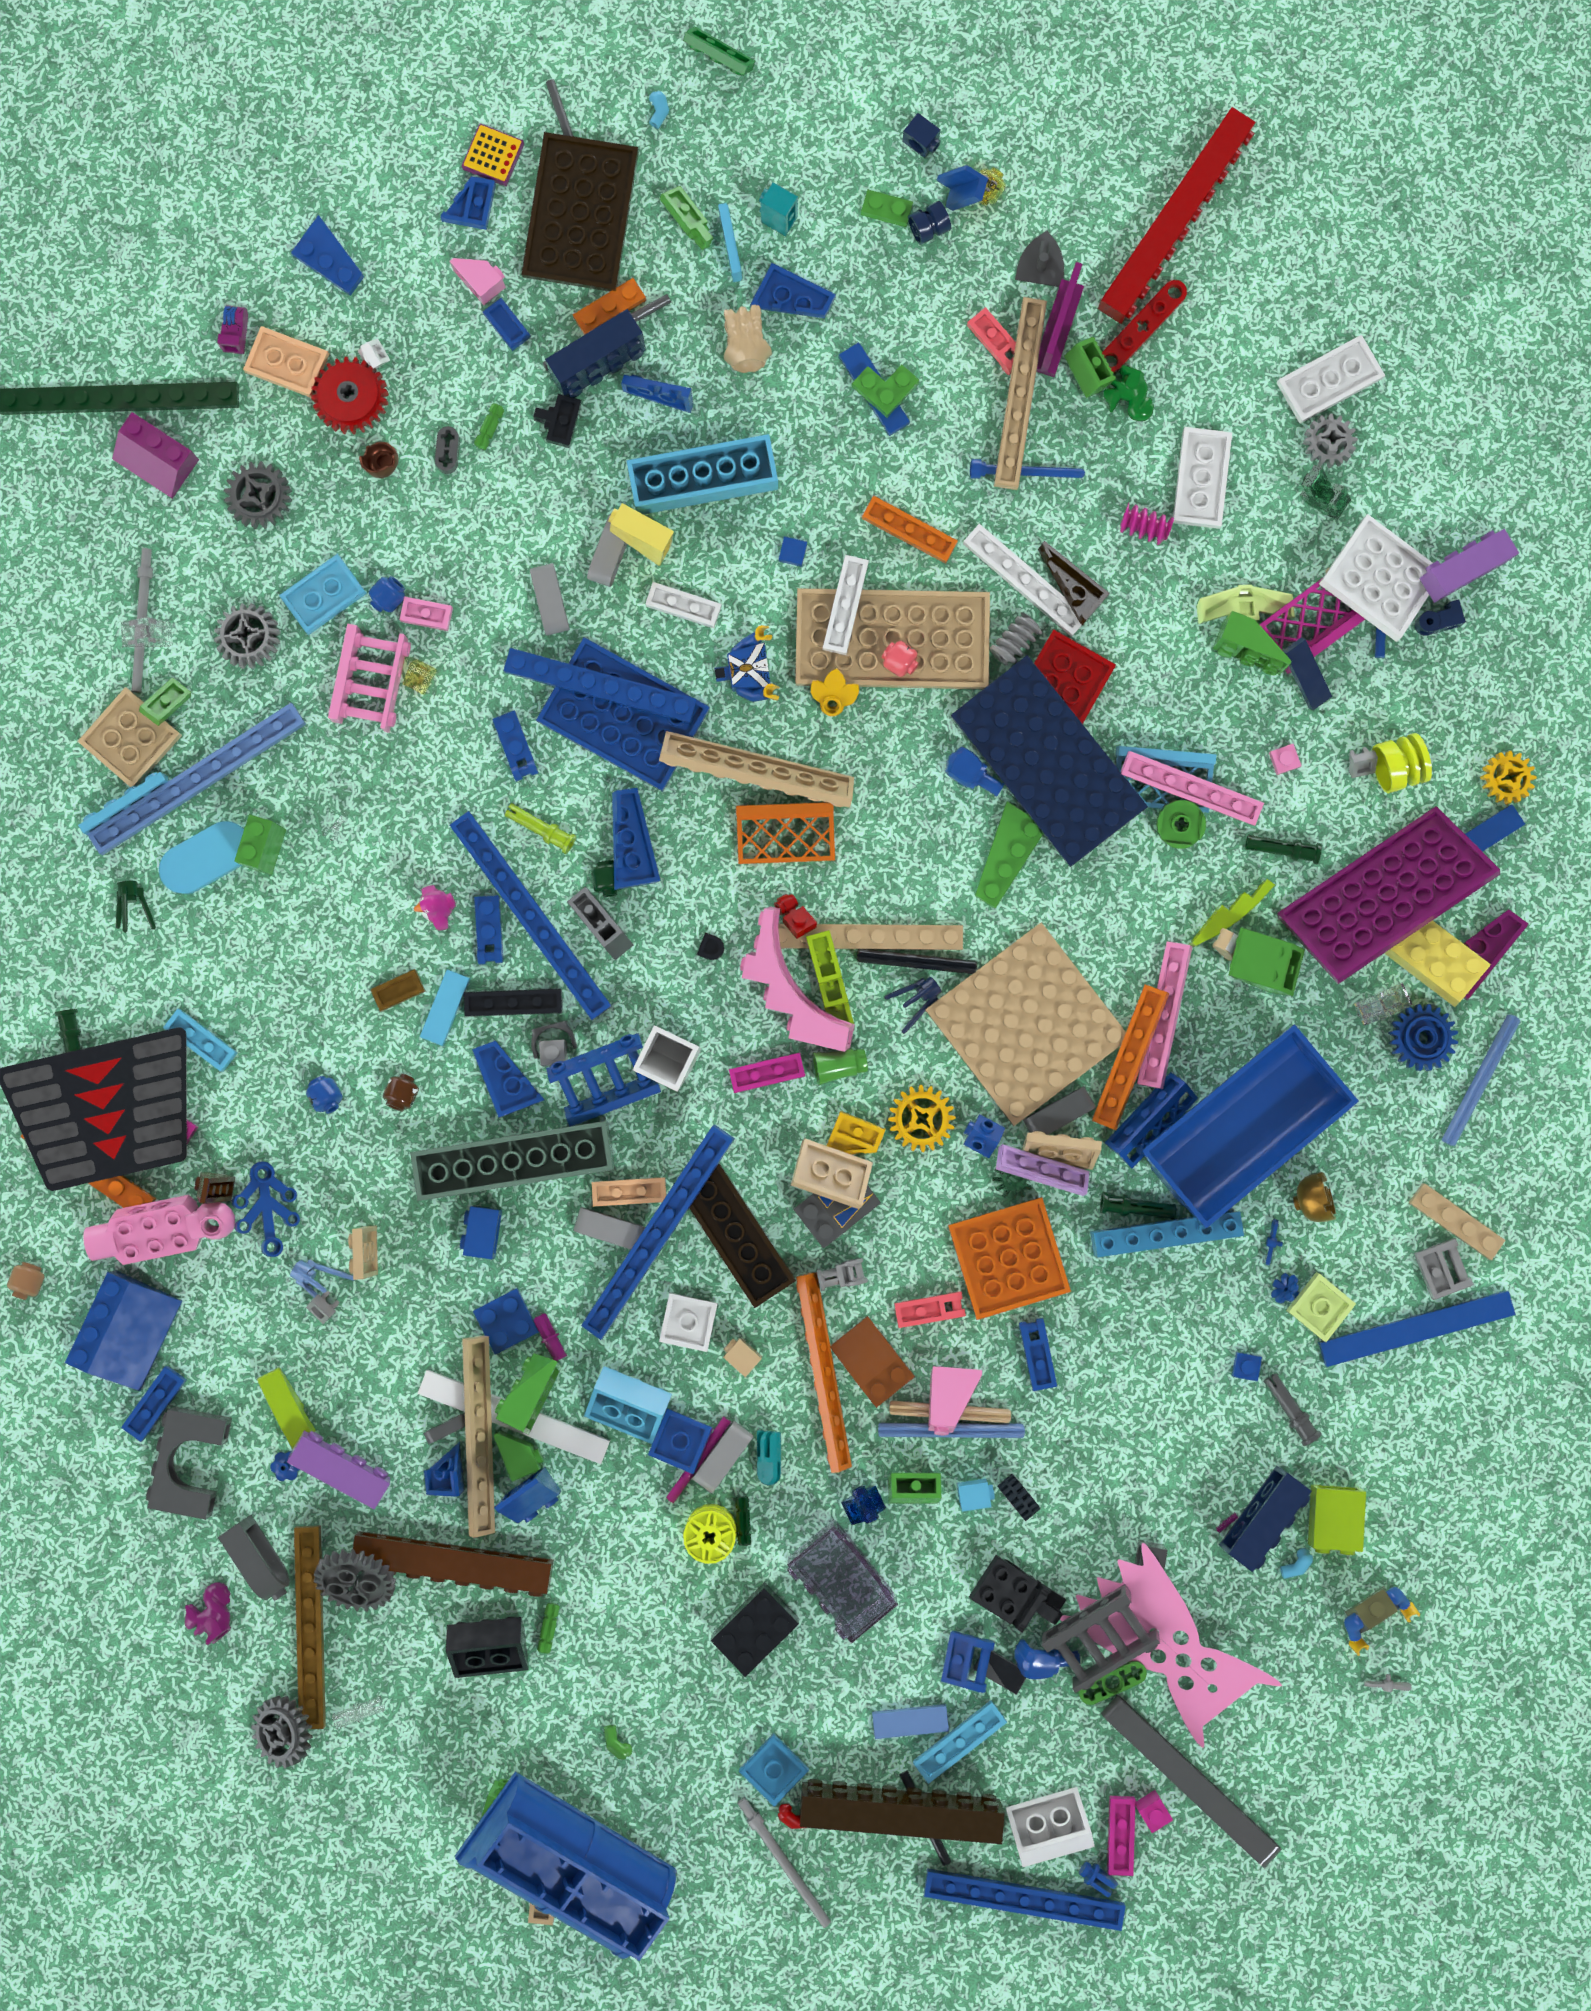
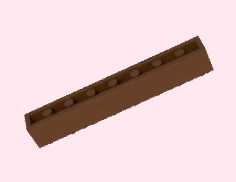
M359 1531L355 1535L353 1549L356 1554H360L361 1551L365 1552L366 1557L373 1554V1560L382 1559L381 1565H389L388 1571L394 1572V1575H396V1572L405 1573L406 1577L412 1579L426 1576L430 1577V1580L434 1582H445V1579L453 1580L456 1585L469 1586L470 1583L479 1584V1588L488 1590L500 1587L504 1588L503 1591L508 1593H518L521 1590L527 1591L528 1595L542 1597L543 1594H547L550 1590L553 1559Z

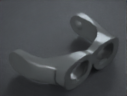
M567 1021L531 1029V1047L535 1059L539 1058L536 1041L539 1035L549 1028L564 1030L569 1034L573 1048H577L575 1035L567 1025Z

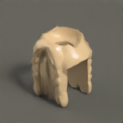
M751 305L750 311H747L746 307L741 306L737 313L732 309L724 310V327L728 335V346L724 353V360L733 370L741 373L757 372L765 366L767 359L772 355L771 347L763 339L762 313L759 305Z

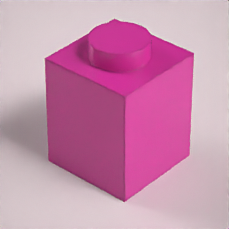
M1156 1790L1136 1801V1807L1151 1833L1173 1821Z

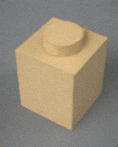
M741 1337L737 1341L732 1339L723 1349L726 1351L723 1358L744 1377L762 1359V1356Z

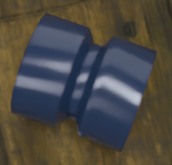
M936 201L926 206L925 212L918 210L908 215L910 229L919 245L932 240L934 234L940 236L952 229L949 215L941 201Z

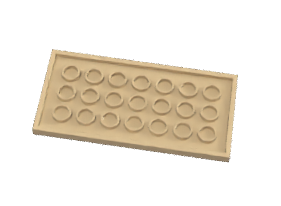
M797 588L795 686H811L813 680L824 682L827 674L834 669H839L842 672L846 684H858L859 687L984 689L989 685L990 592L862 590L847 654L842 655L823 650L837 589ZM903 641L917 651L916 661L919 665L912 675L907 673L903 677H898L883 666L884 659L881 657L891 642Z

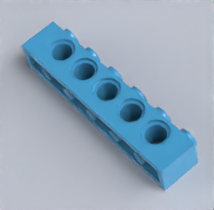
M1233 1210L1224 1213L1207 1228H1204L1197 1218L1192 1216L1090 1231L1093 1255L1095 1257H1105L1244 1236L1241 1212Z

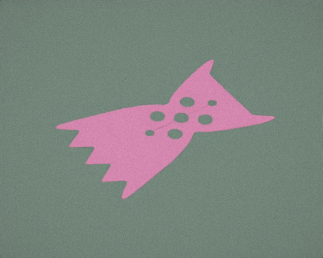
M1142 1543L1143 1566L1118 1559L1122 1583L1097 1577L1101 1597L1126 1584L1131 1591L1132 1603H1130L1129 1607L1147 1633L1152 1628L1159 1631L1160 1644H1158L1156 1649L1162 1650L1166 1654V1660L1163 1663H1155L1150 1657L1151 1652H1144L1131 1661H1138L1147 1670L1166 1675L1169 1691L1185 1725L1195 1741L1204 1748L1203 1726L1256 1684L1282 1686V1684L1268 1673L1236 1657L1216 1649L1203 1647L1200 1644L1197 1628L1184 1600L1154 1554L1145 1543ZM1076 1595L1080 1611L1097 1601ZM1116 1611L1108 1617L1109 1622L1126 1646L1139 1639L1121 1612L1118 1613ZM1062 1615L1060 1620L1064 1621L1071 1616ZM1095 1624L1088 1628L1087 1633L1095 1643L1112 1653L1117 1652V1649L1100 1625ZM1176 1631H1184L1187 1633L1189 1640L1186 1644L1179 1645L1173 1640V1634ZM1181 1653L1187 1654L1191 1658L1190 1666L1180 1667L1176 1663V1656ZM1207 1657L1215 1660L1217 1667L1214 1671H1205L1201 1667V1661ZM1182 1676H1188L1193 1680L1194 1686L1190 1690H1184L1178 1685V1679ZM1208 1684L1216 1685L1217 1691L1214 1693L1210 1692Z

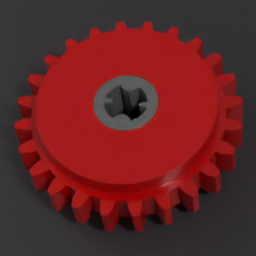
M345 357L343 363L335 359L336 365L332 366L330 363H327V371L319 370L322 377L314 378L318 386L311 387L313 392L316 393L311 396V399L315 402L313 408L318 412L317 415L320 420L324 419L323 422L327 427L332 424L331 427L335 432L340 427L343 434H346L347 430L350 429L352 434L355 435L358 428L364 433V426L368 425L372 429L373 420L381 421L378 414L386 413L382 405H388L387 399L384 398L389 396L387 389H384L387 384L385 380H381L383 376L380 371L376 372V368L368 367V363L365 360L360 364L357 357H354L353 362H350L348 357Z

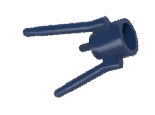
M931 976L926 980L921 978L916 983L884 997L888 1000L918 988L916 989L917 994L906 1001L903 1007H908L920 998L923 1001L928 999L902 1029L903 1034L916 1023L926 1011L925 1009L938 1000L937 995L942 992L937 982Z

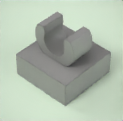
M1363 747L1360 754H1355L1354 750H1350L1349 773L1351 778L1375 773L1378 759L1375 750L1369 751L1366 747Z
M329 1291L323 1293L322 1296L318 1294L306 1307L322 1324L331 1318L336 1312L334 1309L339 1304L338 1300L333 1304L326 1302V1298L330 1294Z

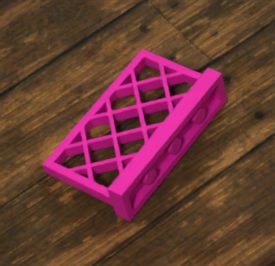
M1321 578L1259 625L1281 650L1283 640L1295 642L1301 638L1303 626L1315 628L1313 639L1310 641L1306 640L1315 657L1364 621L1365 618L1353 609L1349 612L1339 611L1341 600L1332 593L1325 591L1326 589L1319 585L1323 579ZM1308 594H1320L1318 607L1306 605ZM1325 595L1336 597L1335 610L1323 608ZM1289 608H1301L1299 621L1287 620ZM1305 609L1317 611L1315 624L1303 622ZM1322 612L1334 614L1332 625H1320ZM1272 621L1281 622L1280 636L1271 634L1266 625ZM1286 623L1298 625L1296 638L1284 636ZM1288 666L1285 671L1289 674L1292 672Z

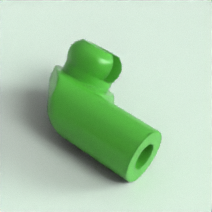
M616 1725L605 1726L604 1735L607 1750L621 1760L631 1756L633 1752L631 1745L628 1743L622 1744L618 1741Z

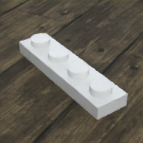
M845 555L823 645V650L842 655L847 654L869 560Z

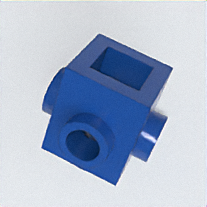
M979 1114L975 1122L970 1120L964 1131L967 1137L963 1145L990 1158L999 1144L1005 1128Z

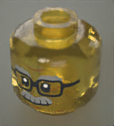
M992 167L991 170L983 168L979 173L987 177L988 181L983 199L979 203L987 206L998 201L1006 188V184L1002 179L1004 174L995 167Z

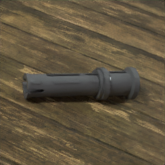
M1272 1374L1271 1378L1276 1385H1274L1270 1377L1266 1378L1263 1382L1268 1386L1289 1417V1426L1297 1431L1302 1439L1301 1443L1303 1446L1313 1443L1321 1437L1322 1433L1314 1428L1309 1420V1414L1301 1411L1278 1374Z

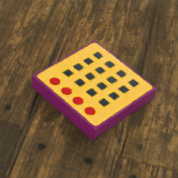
M480 123L462 163V169L485 179L495 180V183L507 187L524 147V140Z

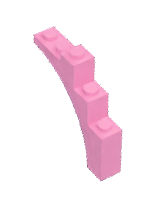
M772 906L764 908L758 920V925L761 926V929L754 942L756 952L746 954V957L744 956L741 961L740 970L743 971L742 978L769 984V987L767 986L764 992L765 1008L793 1015V1017L789 1018L787 1024V1031H790L789 1039L845 1052L851 1046L855 1024L838 1019L820 1009L798 987L785 964L780 947L778 929L780 908Z

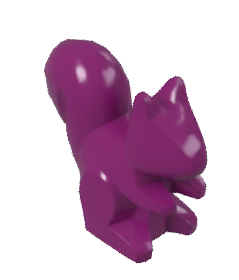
M220 1582L212 1583L205 1589L203 1601L207 1608L204 1611L200 1612L193 1604L185 1606V1627L187 1629L197 1627L193 1633L194 1636L206 1632L208 1635L205 1641L207 1646L211 1643L215 1644L231 1630L230 1612L226 1606L230 1603L231 1593L228 1587Z

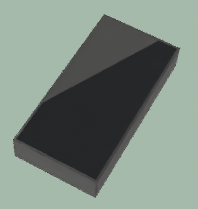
M991 1650L986 1677L1017 1695L1026 1677L1021 1674L1017 1664ZM979 1658L973 1667L975 1671L978 1668Z

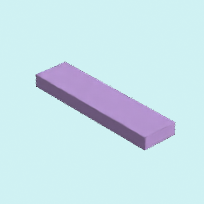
M1004 1144L998 1147L996 1170L1081 1196L1087 1194L1088 1170Z

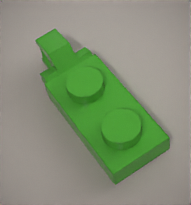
M677 186L662 193L660 201L691 240L694 239L695 243L702 250L710 247L713 237L709 233L708 221L681 186Z

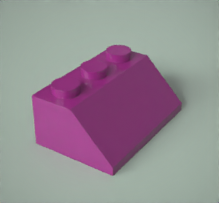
M131 412L118 431L112 457L115 462L172 499L199 461L191 450L133 412Z

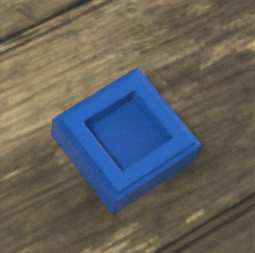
M784 536L779 562L802 567L807 542Z

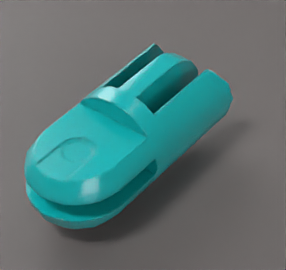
M758 1430L757 1476L760 1482L767 1486L776 1484L781 1478V1432Z

